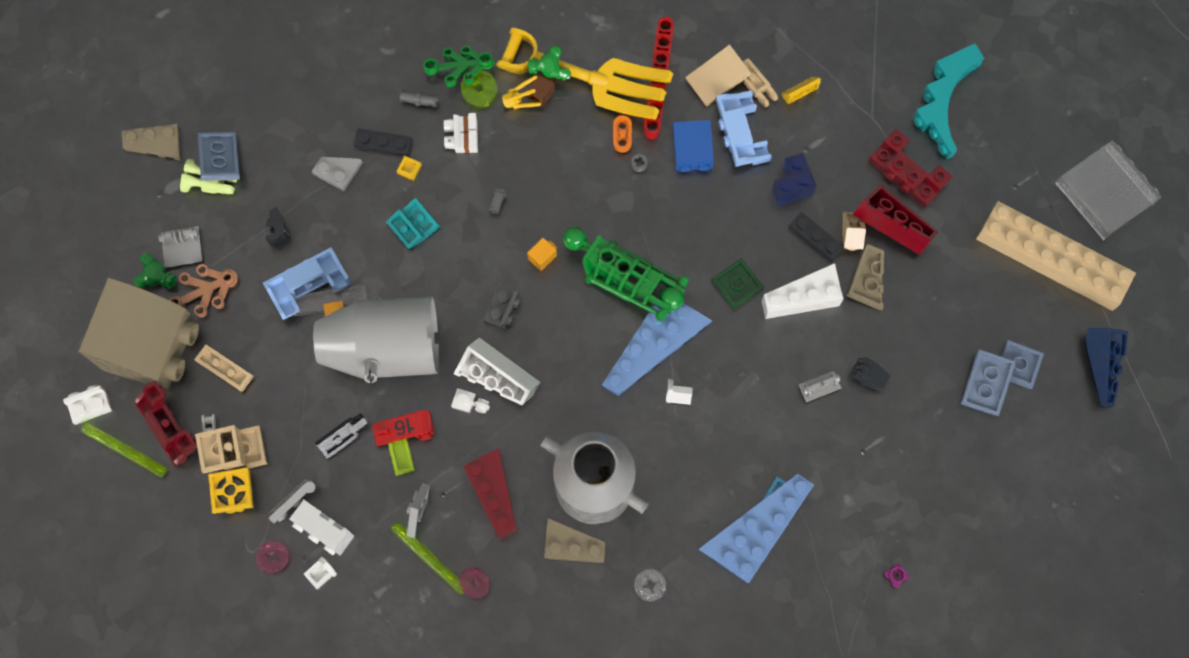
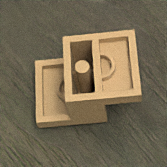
M232 425L195 434L203 474L221 469L228 471L267 465L262 431L259 425L241 430Z

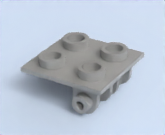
M198 226L161 232V235L158 236L159 241L162 242L165 268L203 262Z

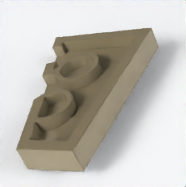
M178 124L122 130L124 150L142 154L149 153L164 158L171 157L181 161Z
M869 244L864 245L846 295L880 311L883 309L882 293L884 285H882V274L884 273L883 250Z
M548 518L544 558L604 563L606 542Z

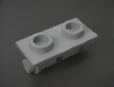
M832 371L801 383L798 386L805 402H809L841 389L839 384L841 380L839 375H835V372Z

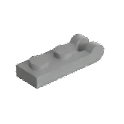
M310 478L304 479L267 514L268 518L273 523L277 520L279 522L287 516V511L291 507L295 508L302 501L301 498L306 493L314 492V482Z

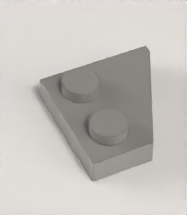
M422 483L420 489L414 493L413 502H410L408 505L407 514H410L407 537L415 538L417 522L421 521L428 501L430 488L428 484Z

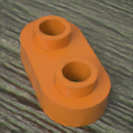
M622 115L615 118L613 122V146L616 151L624 153L632 145V122L627 116ZM624 125L625 128L621 129L619 128V126ZM624 142L625 145L620 146L619 143Z

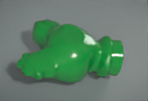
M558 45L552 46L549 52L542 55L540 60H536L534 57L528 59L529 74L536 75L538 71H541L545 77L565 81V79L570 78L571 72L569 68L564 69L559 66L558 60L562 50Z
M143 253L139 256V262L145 266L142 273L134 279L136 287L143 289L146 286L153 287L161 284L164 289L170 290L173 288L176 282L175 275L171 272L165 274L163 264L155 260L151 253Z

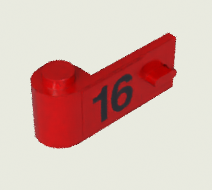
M421 410L372 424L377 447L412 437L425 441L431 439V436L435 434L430 410Z

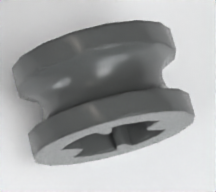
M643 154L634 155L631 159L632 169L636 172L646 170L648 165L646 156ZM638 159H641L644 165L642 166L641 164V167H637L635 161L638 162Z

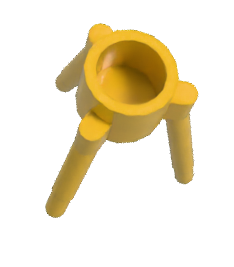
M537 76L529 78L517 87L508 90V93L503 94L502 100L505 107L518 109L541 106L540 102L520 104L521 98L535 93V89L520 94L516 92L537 79Z

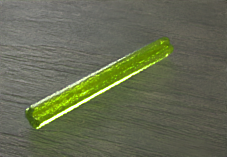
M85 423L81 428V432L159 477L165 475L167 468L89 423Z
M396 522L391 527V531L460 595L466 592L468 587L416 538L407 537V530L401 524Z

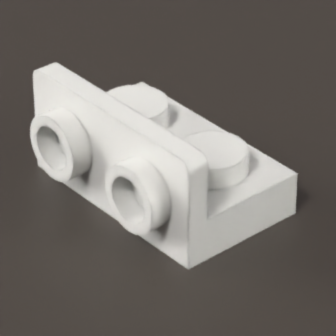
M98 385L90 386L81 393H71L68 395V398L63 399L64 404L68 406L72 422L75 425L113 411L106 389Z

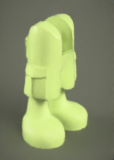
M187 159L184 166L185 174L183 173L181 177V192H189L191 187L198 186L201 187L202 192L211 194L234 193L235 188L224 184V181L236 183L237 180L201 181V178L191 176L194 174L200 175V166L196 164L194 159Z

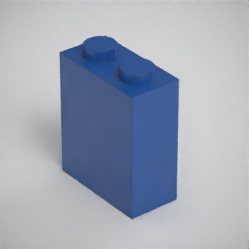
M710 120L673 122L675 169L681 172H689L694 169H699L700 171L712 169L714 157Z

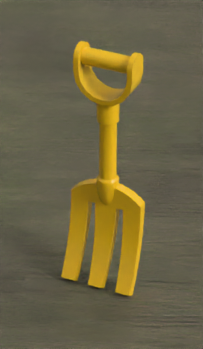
M511 28L509 32L511 37L502 59L497 61L496 66L514 74L529 72L528 61L522 64H512L521 40L531 44L534 48L530 59L534 57L536 60H540L545 53L538 51L536 40L531 34L517 28ZM616 58L607 61L598 71H590L558 60L561 68H569L570 76L587 81L590 85H593V98L596 106L655 120L659 113L656 107L627 101L609 95L607 92L641 99L663 101L666 91L661 88L631 82L616 77L614 74L670 83L673 76L670 70L640 66Z

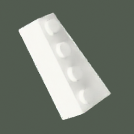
M835 263L764 294L762 306L765 319L840 306L843 296Z

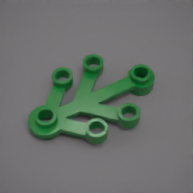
M466 45L461 48V55L454 52L452 48H445L443 50L444 59H453L455 62L437 63L435 59L430 58L423 62V68L428 75H435L437 71L456 69L445 77L446 86L453 87L456 85V79L469 67L474 68L463 75V80L466 85L473 84L475 82L474 77L483 69L492 68L495 60L490 53L483 52L479 54Z

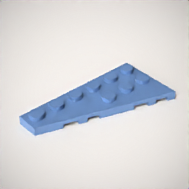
M684 303L679 309L672 311L671 314L667 313L663 322L657 321L655 314L649 312L602 386L619 396L643 375L650 372L657 364L679 349L686 341L698 334L705 326L712 323V320ZM653 306V307H652V308H654V309H656V310L659 311V308H658V307H656V306Z
M799 474L795 475L699 548V550L749 584L814 484Z

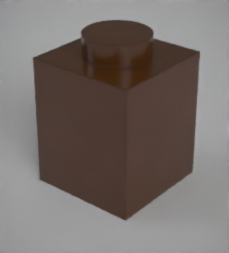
M539 74L527 90L535 89L536 91L527 95V98L534 103L540 102V107L543 108L555 92L553 80Z

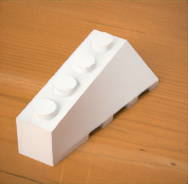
M478 338L467 347L454 372V375L459 377L462 375L472 383L482 384L485 386V389L495 390L501 396L520 405H523L534 395L541 383L481 338Z

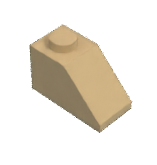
M843 212L842 241L844 248L852 251L863 249L866 232L864 221L853 215L854 212Z

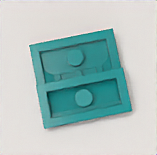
M417 198L412 200L403 210L399 209L386 221L409 250L421 243L440 227L439 223Z

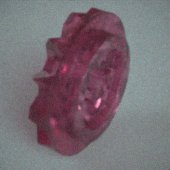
M269 541L258 549L256 562L264 572L276 573L281 571L287 564L289 555L283 544ZM276 551L275 556L280 560H273L272 563H269L270 559L265 554L272 555Z
M470 567L465 569L458 579L460 581L459 588H462L464 594L469 595L470 598L475 597L479 599L489 591V578L479 568ZM473 579L475 580V584H477V586L474 589L472 587V583H469Z

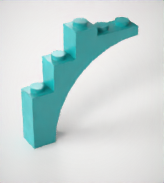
M976 44L970 45L936 62L933 71L935 77L939 80L928 84L923 92L924 99L929 104L917 109L913 116L915 125L922 132L929 129L930 137L933 140L935 139L939 152L946 159L952 158L957 151L948 125L950 96L958 82L982 64L984 57Z

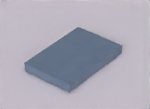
M236 132L198 133L201 181L239 180Z
M978 349L960 404L998 417L1016 361Z

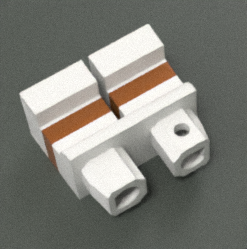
M468 113V116L454 115V119L444 120V131L454 132V136H444L445 148L455 149L456 153H478L476 113Z

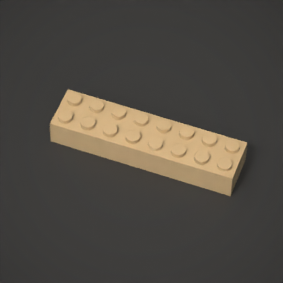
M999 201L992 208L976 240L1111 311L1121 304L1136 274L1134 271Z

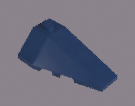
M1088 328L1086 334L1087 350L1101 406H1115L1119 388L1117 376L1123 370V366L1120 363L1122 356H1126L1128 331L1112 328Z

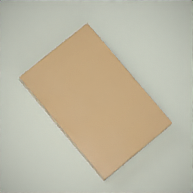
M728 45L685 78L706 107L716 101L717 95L726 94L750 76L751 72L733 48Z

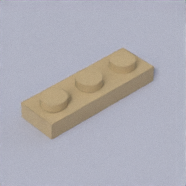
M205 345L194 359L197 363L241 392L244 391L253 379V375L208 345Z

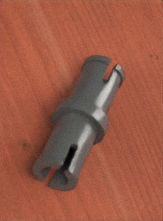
M402 90L400 102L414 103L416 106L427 105L437 107L438 96L423 94L419 91L414 93Z

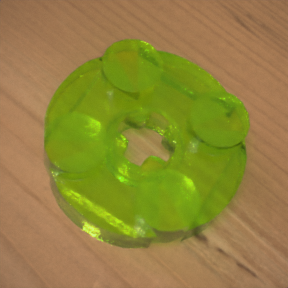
M482 70L474 77L475 82L471 85H466L464 80H462L460 86L463 100L475 107H487L496 98L497 84L490 73ZM482 85L483 91L476 92L474 88Z

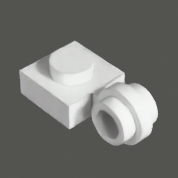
M458 388L451 405L452 408L467 413L471 412L472 407H475V411L484 414L490 408L489 401L480 398L478 401H475V393Z

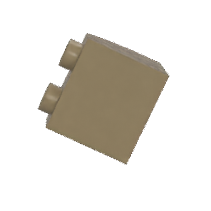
M108 278L78 352L104 372L145 384L156 381L158 386L161 385L165 390H169L171 382H178L184 373L185 360L181 359L185 346H192L196 341L199 325L194 323L196 319L182 306L146 290Z

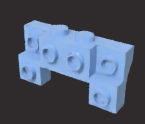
M752 90L737 94H722L716 97L721 116L718 120L719 128L724 131V145L732 153L735 167L750 163L757 165L770 162L772 158L771 154L768 153L767 140L753 143L745 115L756 112L757 106L753 103Z
M329 248L263 282V285L284 320L300 312L295 299L326 283H329L334 293L351 285V282L333 249Z

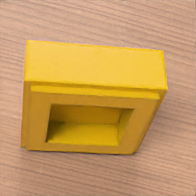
M404 155L396 172L414 181L422 164Z

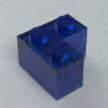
M803 153L785 158L783 168L787 177L775 180L772 187L778 205L814 194L816 183Z

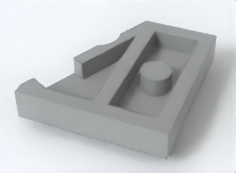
M321 157L312 170V174L345 191L363 162L361 159Z

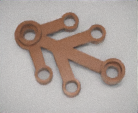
M200 264L197 266L196 272L201 277L209 276L217 280L210 283L193 278L186 272L181 273L179 281L183 285H192L199 288L182 297L174 296L169 301H178V305L185 308L186 303L203 296L200 304L194 308V313L198 317H204L207 314V307L212 294L219 287L218 296L212 299V305L216 309H221L224 306V299L228 289L235 286L238 281L235 271L226 269L219 272L209 269L205 264ZM202 268H206L204 273H200ZM230 275V280L226 281L225 277ZM188 276L187 281H182L183 277ZM217 300H221L219 305H215ZM203 308L204 311L198 314V310Z

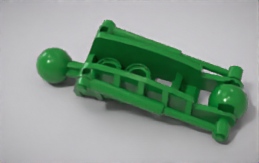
M570 227L564 232L563 243L568 249L573 251L581 249L586 252L583 258L586 274L585 283L589 285L593 283L627 302H632L655 314V318L659 322L664 321L667 313L671 314L672 311L679 309L683 305V294L685 293L683 288L689 282L686 276L678 278L654 266L652 262L618 246L615 240H610L608 243L598 235L594 243L587 240L585 232L579 227ZM607 256L612 260L606 262L602 259V257ZM622 265L628 270L626 272H622L618 269V267ZM630 275L639 279L636 285L627 281ZM661 283L667 288L661 292L659 300L651 294L656 286ZM650 302L654 306L658 307L659 311L646 304Z

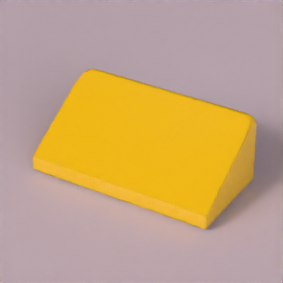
M810 77L782 92L781 95L786 103L790 104L818 89L821 79Z

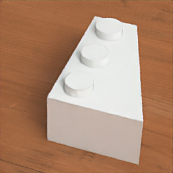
M305 500L302 501L290 517V520L294 522L292 527L301 533L303 530L308 532L310 540L316 544L319 541L326 545L323 549L332 555L335 552L341 555L354 538L351 532Z

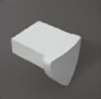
M668 379L666 402L690 405L693 388L673 386L674 379Z
M320 557L304 575L316 589H319L332 576L335 577L337 573L326 559Z

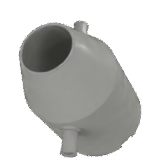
M432 296L382 299L380 297L376 299L374 297L372 300L356 301L316 320L313 328V343L317 363L362 378L370 383L371 378L372 383H374L377 378L438 374L439 344H435L434 332H438L434 298Z
M587 432L577 435L565 445H560L549 436H546L543 440L541 447L555 455L553 476L556 495L561 507L569 516L582 523L600 524L617 518L625 511L628 505L643 514L649 503L634 494L635 463L630 451L620 440L602 432ZM589 449H600L612 453L616 463L613 475L606 482L598 485L583 482L578 478L573 467L574 457L577 453Z

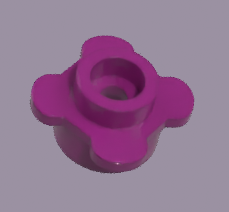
M896 563L891 570L885 572V577L892 582L893 587L898 588L903 581L909 579V574L905 572L900 564Z

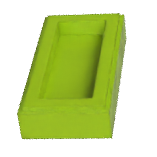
M408 439L388 444L395 475L400 476L415 472Z

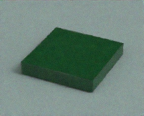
M742 258L711 279V282L733 310L764 289L762 283Z

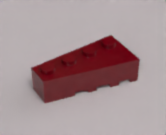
M881 184L861 202L853 213L855 217L919 255L939 233Z
M498 448L463 467L500 540L516 532L517 527Z

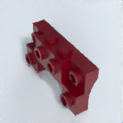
M895 129L870 156L869 161L882 171L889 181L896 183L903 193L910 195L925 208L948 184L953 176L939 164L930 174L924 171L902 152L910 140L898 129Z
M153 381L144 386L142 393L135 399L134 404L174 467H177L186 461L188 455L195 452L197 446L196 438L192 433L189 434L187 429L183 430L182 426L176 422L173 412L164 403L166 396L164 388L161 385L158 386L156 381Z

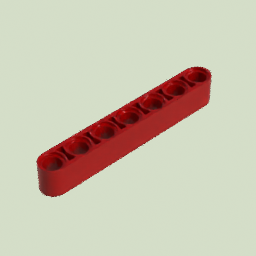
M662 17L658 21L652 68L668 70L674 29V22L669 17ZM662 27H668L669 29L664 30ZM665 43L667 44V46H661L659 44ZM662 59L665 62L659 63L657 60ZM650 81L649 83L651 87L666 90V82ZM647 99V106L656 107L659 110L656 120L648 118L644 120L643 131L648 139H655L660 134L664 100ZM649 126H654V127H656V129H655V130H649L648 127H649Z

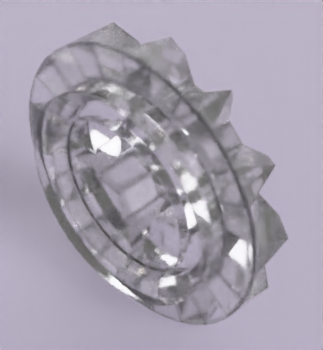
M654 569L644 570L635 579V592L642 600L648 602L656 601L666 591V580L660 572ZM647 577H649L651 582H658L653 587V594L649 588H642L647 584Z

